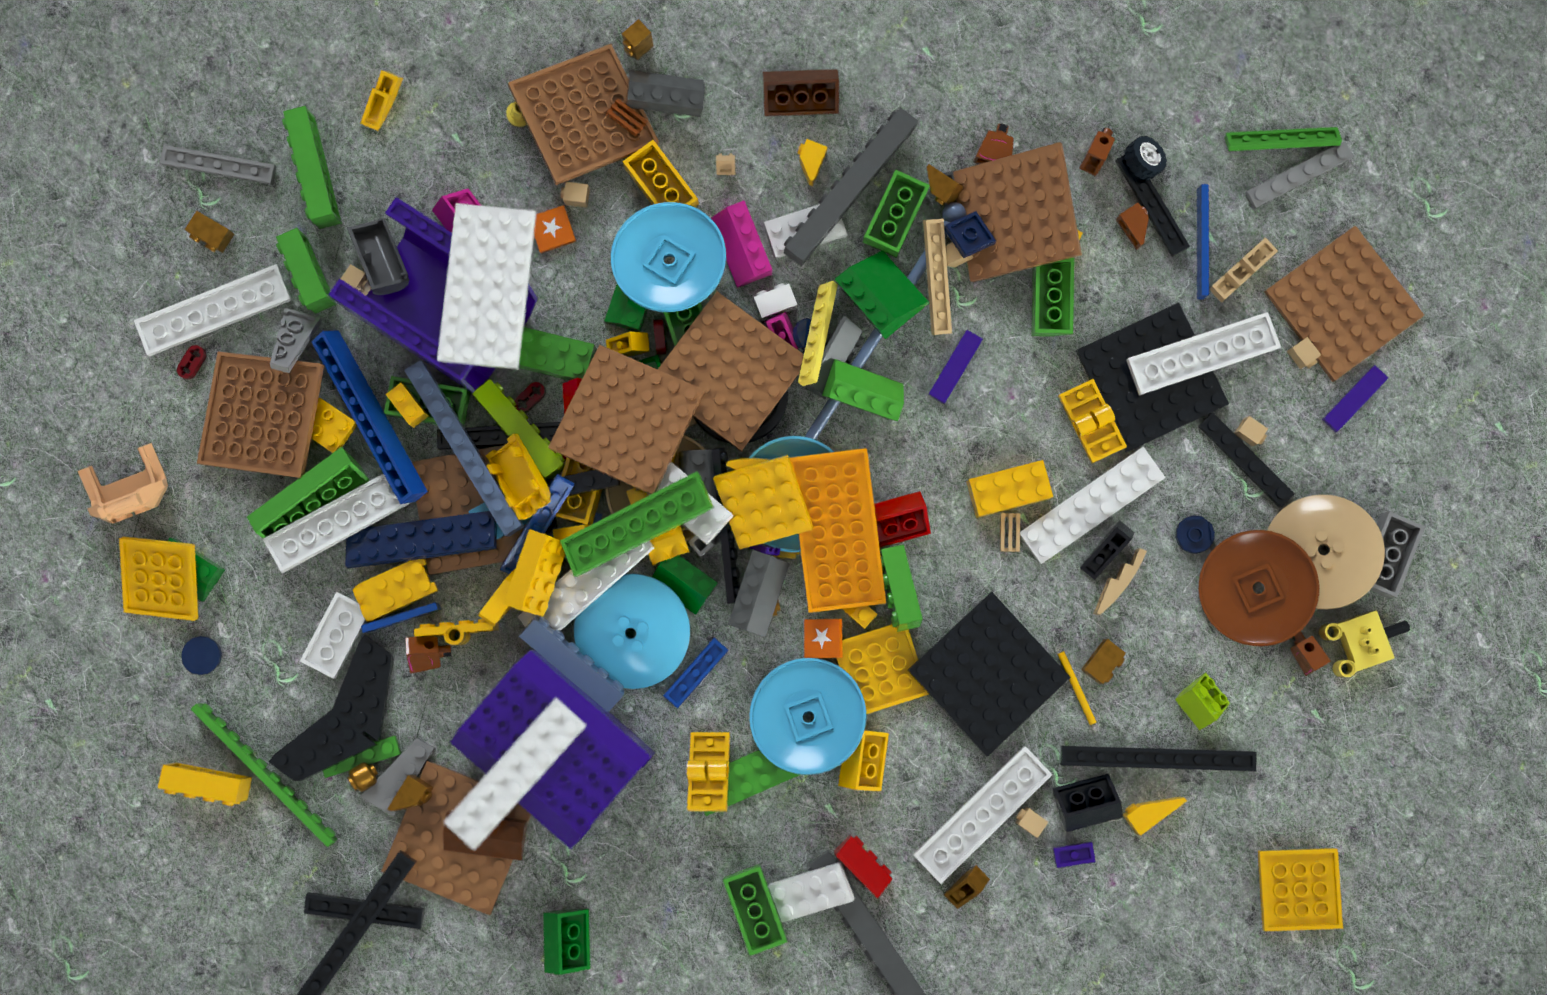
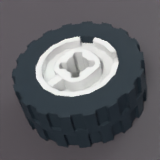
M1140 136L1125 148L1124 158L1127 166H1129L1131 172L1141 179H1153L1166 167V154L1159 143L1153 138Z

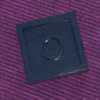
M977 211L944 226L945 232L963 259L996 243V239Z

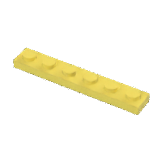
M834 281L821 284L818 287L798 383L802 386L817 383L838 286Z

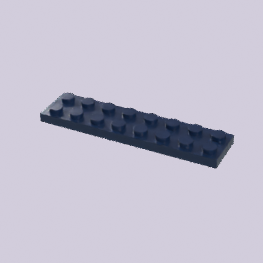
M490 511L367 527L346 538L345 566L349 569L497 549V522Z

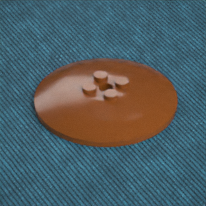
M1249 530L1228 537L1212 550L1205 560L1200 573L1199 597L1207 618L1223 635L1245 645L1270 646L1292 638L1308 624L1319 600V578L1311 558L1295 541L1273 531ZM1257 582H1261L1265 587L1264 591L1260 594L1253 591V585Z

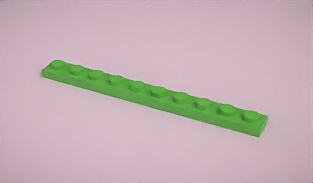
M196 703L191 708L209 729L327 847L332 846L338 840L335 837L336 833L330 827L326 828L321 823L322 819L316 813L312 814L307 809L308 805L302 799L298 800L294 796L295 792L289 786H284L280 782L281 778L275 772L271 773L266 768L268 765L261 758L257 759L253 755V749L247 744L244 745L239 740L240 736L236 732L230 731L226 727V722L222 718L216 717L212 713L213 709L208 704Z

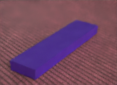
M966 330L929 392V396L943 404L946 403L983 338Z
M1376 365L1372 366L1322 420L1334 432H1338L1389 377Z

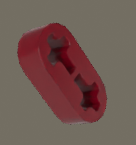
M663 319L653 320L657 355L667 354Z
M192 345L188 348L177 366V373L180 377L190 380L196 376L207 357L205 349L198 345ZM196 351L201 354L200 357H195L193 352ZM184 367L190 370L189 374L183 371Z
M540 382L531 383L514 400L516 405L514 407L518 411L529 412L544 398L546 389ZM534 387H541L540 395L534 394L532 397H530L534 393ZM529 398V400L526 402L527 407L519 408V401H526Z

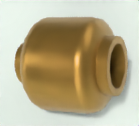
M363 762L349 771L347 779L355 791L363 792L377 783L375 776L378 775V772L373 765L368 766L367 763Z

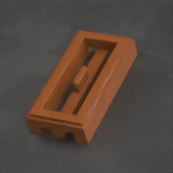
M618 98L611 105V108L606 111L607 116L635 137H637L648 122ZM613 111H616V112H617L618 114H620L625 120H627L628 122H630L631 124H633V125H634L635 127H637L638 129H637V130L634 129V128H633L632 126H630L627 122H625L623 119H621L619 116H617L615 113H613Z

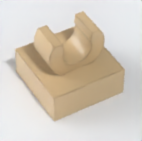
M720 153L719 156H716V175H735V155L729 153L728 156H722V153Z

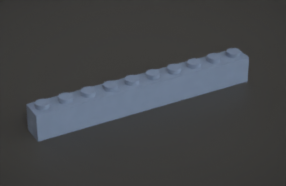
M420 360L405 369L404 371L504 535L509 537L524 528L525 526L522 521L518 520L512 507H509L499 483L494 475L490 474L486 467V462L427 365Z

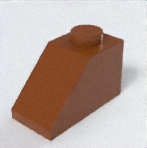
M1139 203L1119 214L1116 218V221L1136 250L1144 244L1149 220L1147 210L1144 206H1140Z

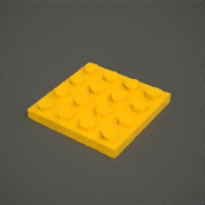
M788 455L714 476L713 479L723 507L733 514L729 523L739 550L813 529Z
M124 536L119 538L123 612L191 621L197 620L198 600L195 544Z
M888 625L842 640V658L836 659L839 667L844 669L860 688L865 701L866 714L929 695L907 671L918 660L909 630L897 632L896 627Z
M1337 848L1258 851L1263 931L1343 929Z

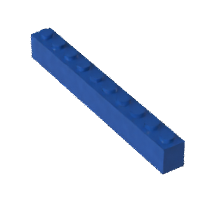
M339 330L322 331L311 342L400 504L416 502L428 492Z

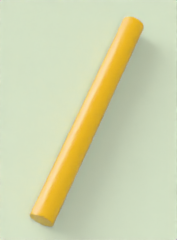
M1065 651L1058 653L1057 655L1065 672L1070 676L1069 681L1089 725L1096 723V719Z

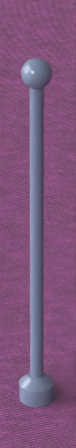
M952 202L944 207L942 211L944 226L967 215L966 209L962 204ZM925 250L907 277L914 286L927 268ZM875 328L851 364L852 366L862 369L881 340L882 336ZM829 398L805 437L816 440L840 402Z

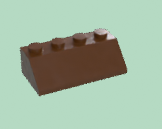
M838 69L763 72L764 116L839 114Z
M453 810L446 812L445 820L449 817ZM503 818L475 850L444 824V850L522 861L528 821Z

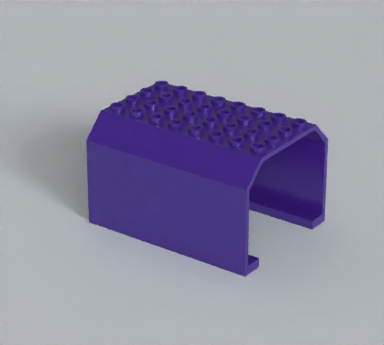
M395 197L385 211V214L406 227L404 236L397 245V249L408 273L409 284L400 291L386 295H375L372 289L367 295H364L339 278L328 295L346 311L473 393L488 381L496 367L439 362L437 360L452 233ZM529 283L524 326L530 319L538 300Z
M530 650L508 671L465 720L450 743L487 775L553 700L558 698L587 726L517 803L571 850L590 830L591 825L634 775L648 763L656 752L612 713L607 712L538 652Z

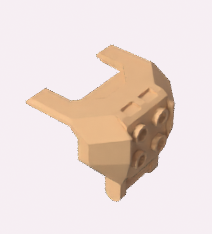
M152 443L138 448L145 465V470L116 482L102 486L92 466L78 471L91 501V507L87 508L90 516L114 524L132 517V512L137 515L158 507L168 488V483Z

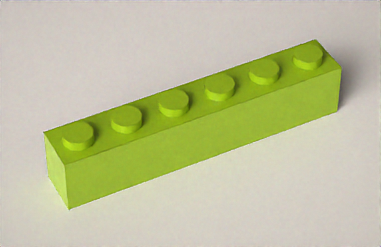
M489 379L472 393L473 396L508 437L512 434L519 435L544 479H553L564 469L563 462L565 459L561 454L549 450V440L546 437L542 439L539 435L540 430L534 423L530 425L526 421L528 419L527 415L522 410L518 411L514 407L516 405L515 401L510 396L506 397L502 393L504 391L502 386L498 382L494 384Z

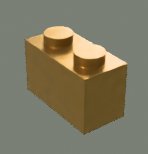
M639 19L622 33V43L625 46L624 51L629 57L633 56L636 60H639L654 46L651 31Z
M198 211L195 212L184 229L190 234L189 238L197 243L200 240L206 243L205 247L214 253L216 250L223 253L235 235L226 227Z
M1104 639L1081 670L1099 684L1108 683L1114 675L1112 673L1116 667L1119 668L1125 661L1124 656L1126 652L1109 639Z

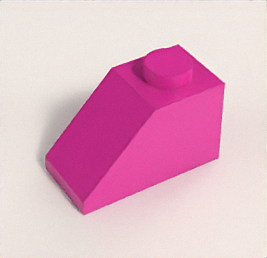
M786 311L766 321L768 328L797 350L799 349L794 341L793 326Z

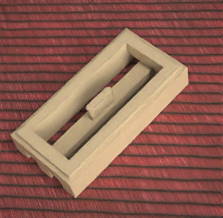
M1020 513L1000 514V552H1020ZM1005 518H1008V548H1004ZM1013 518H1016L1015 548H1012Z

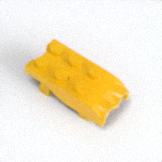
M512 434L507 438L508 443L498 451L492 450L486 455L490 462L486 467L490 474H496L499 486L506 497L505 500L509 507H512L518 520H524L533 516L539 508L551 502L550 490L519 435Z
M636 488L626 491L630 504L649 496L642 490L636 491ZM680 525L650 540L655 547L648 553L653 565L678 555L689 553Z
M410 560L363 581L353 588L354 596L367 622L370 623L439 591L436 583H431L425 570L426 560Z

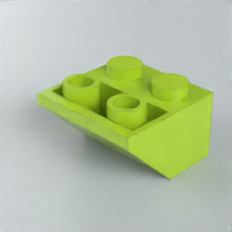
M1207 673L1202 674L1182 690L1175 699L1199 730L1217 721L1230 704L1226 695L1220 691L1214 680Z

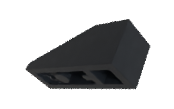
M1119 520L1080 568L1095 580L1132 540L1135 532Z

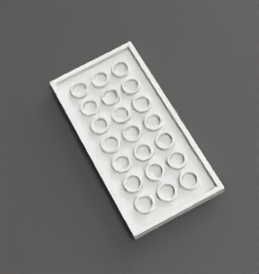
M456 203L437 357L439 362L519 369L536 211Z

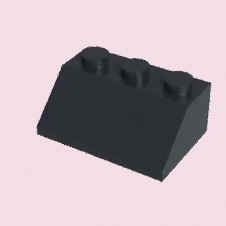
M1109 774L1052 788L1060 819L1066 832L1123 817L1122 802Z

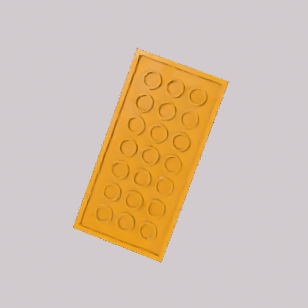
M867 448L790 457L794 474L813 525L812 530L799 533L809 613L885 604L886 596Z

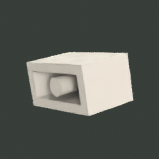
M778 284L774 286L773 290L768 292L767 290H762L756 293L754 297V303L762 322L785 311L789 312L797 309V302L790 284Z

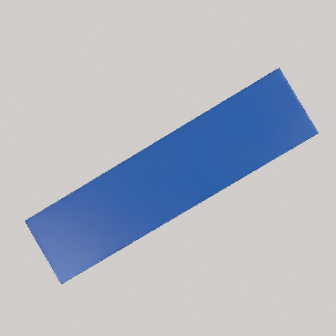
M434 602L361 626L362 632L370 633L440 611V604Z
M714 637L663 696L678 709L729 650Z

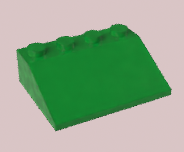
M883 250L850 266L835 278L839 288L884 339H887L929 304V301Z

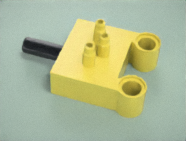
M1376 610L1337 623L1323 624L1319 628V635L1326 641L1338 640L1340 638L1348 660L1336 661L1332 669L1338 677H1351L1357 671L1394 659L1395 657L1388 639L1409 632L1410 625L1407 621H1402L1383 628ZM1329 627L1334 631L1332 637L1327 633ZM1343 664L1347 666L1345 674L1341 670Z

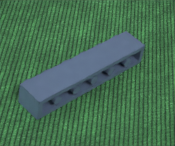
M536 615L521 631L519 637L597 704L609 712L624 696L625 690L623 685L619 681H613L609 678V674L605 669L594 665V660L591 657L580 653V649L576 644L567 642L564 639L563 633L557 629L553 630L549 626L550 623L544 617L539 618Z

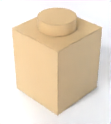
M565 182V187L561 188V199H563L564 204L587 208L590 193L589 185Z
M953 242L946 245L947 266L955 268L973 259V255L963 259Z
M350 264L341 280L367 295L371 287L365 272Z
M1308 337L1287 351L1300 369L1304 367L1309 369L1318 362L1316 359L1321 356Z
M1247 416L1242 420L1234 434L1253 447L1263 443L1267 437L1265 433L1268 428L1251 416Z
M1028 807L1022 808L1016 816L1017 821L1015 822L1036 838L1040 836L1048 824L1047 820Z

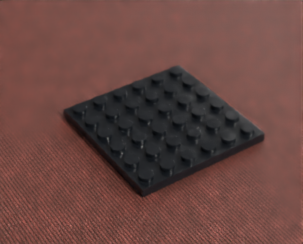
M1179 302L1076 350L1089 379H1094L1105 403L1111 407L1115 415V423L1127 445L1124 448L1125 453L1229 405L1213 371L1142 395L1138 394L1126 359L1195 336Z
M990 592L907 670L986 757L1001 745L1070 678L993 592Z

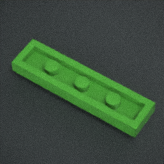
M392 736L382 739L380 742H374L377 746L324 770V777L328 778L350 771L363 762L369 765L400 755L401 750L397 737Z

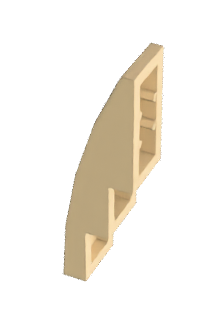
M1265 237L1213 284L1209 290L1222 303L1274 256L1278 250Z
M1136 549L1130 564H1121L1116 579H1107L1093 614L1101 615L1127 588L1146 555V550Z

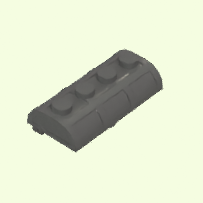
M380 218L376 221L347 227L373 294L386 295L404 289L409 284L408 273L386 220Z
M687 450L679 452V469L687 476L698 472L707 493L717 501L713 479L712 450ZM681 524L682 530H689Z

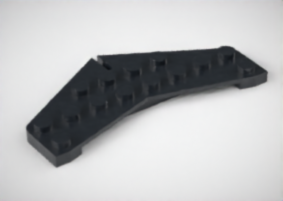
M364 635L357 646L332 710L276 752L269 763L291 780L303 781L377 746L364 733H368L380 742L393 664L392 654L370 637Z

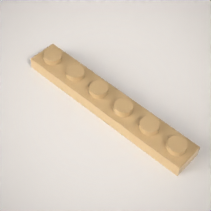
M944 219L923 220L931 334L952 333Z

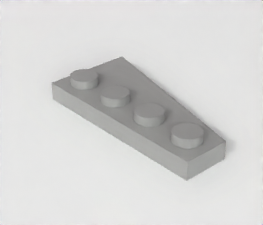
M284 308V316L281 319V327L277 334V342L272 353L270 367L290 373L321 324V317Z
M417 738L380 775L377 783L368 788L360 797L388 814L395 816L397 811H389L387 808L407 776H419L435 747Z

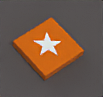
M564 205L536 214L534 236L540 253L576 242Z
M804 619V658H842V619Z

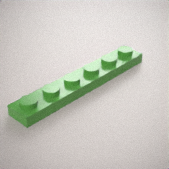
M1338 127L1227 132L1225 134L1228 151L1340 146L1342 142Z

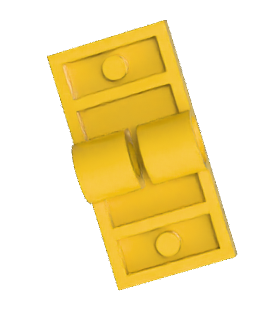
M1094 379L1058 395L1091 464L1127 447L1115 423V415L1111 407L1105 403Z
M319 397L311 439L333 453L344 446L357 427V424L353 419Z
M478 619V623L470 620L458 621L459 625H455L454 622L439 623V627H435V624H420V628L414 629V637L444 635L445 641L451 645H465L470 640V633L499 631V623L493 626L484 619ZM457 631L460 632V638L458 640L455 639V633Z
M691 732L690 757L687 763L688 811L727 812L730 753L729 732Z

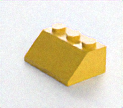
M864 730L863 737L856 750L841 764L838 786L855 790H882L889 733Z

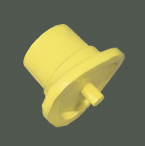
M516 102L511 103L506 110L508 121L516 127L526 126L527 124Z

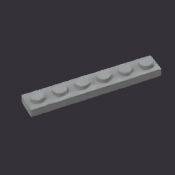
M1343 141L1340 146H1333L1248 190L1245 194L1253 209H1256L1351 160L1354 156L1347 143Z
M163 145L160 164L164 166L273 185L276 166L273 164Z

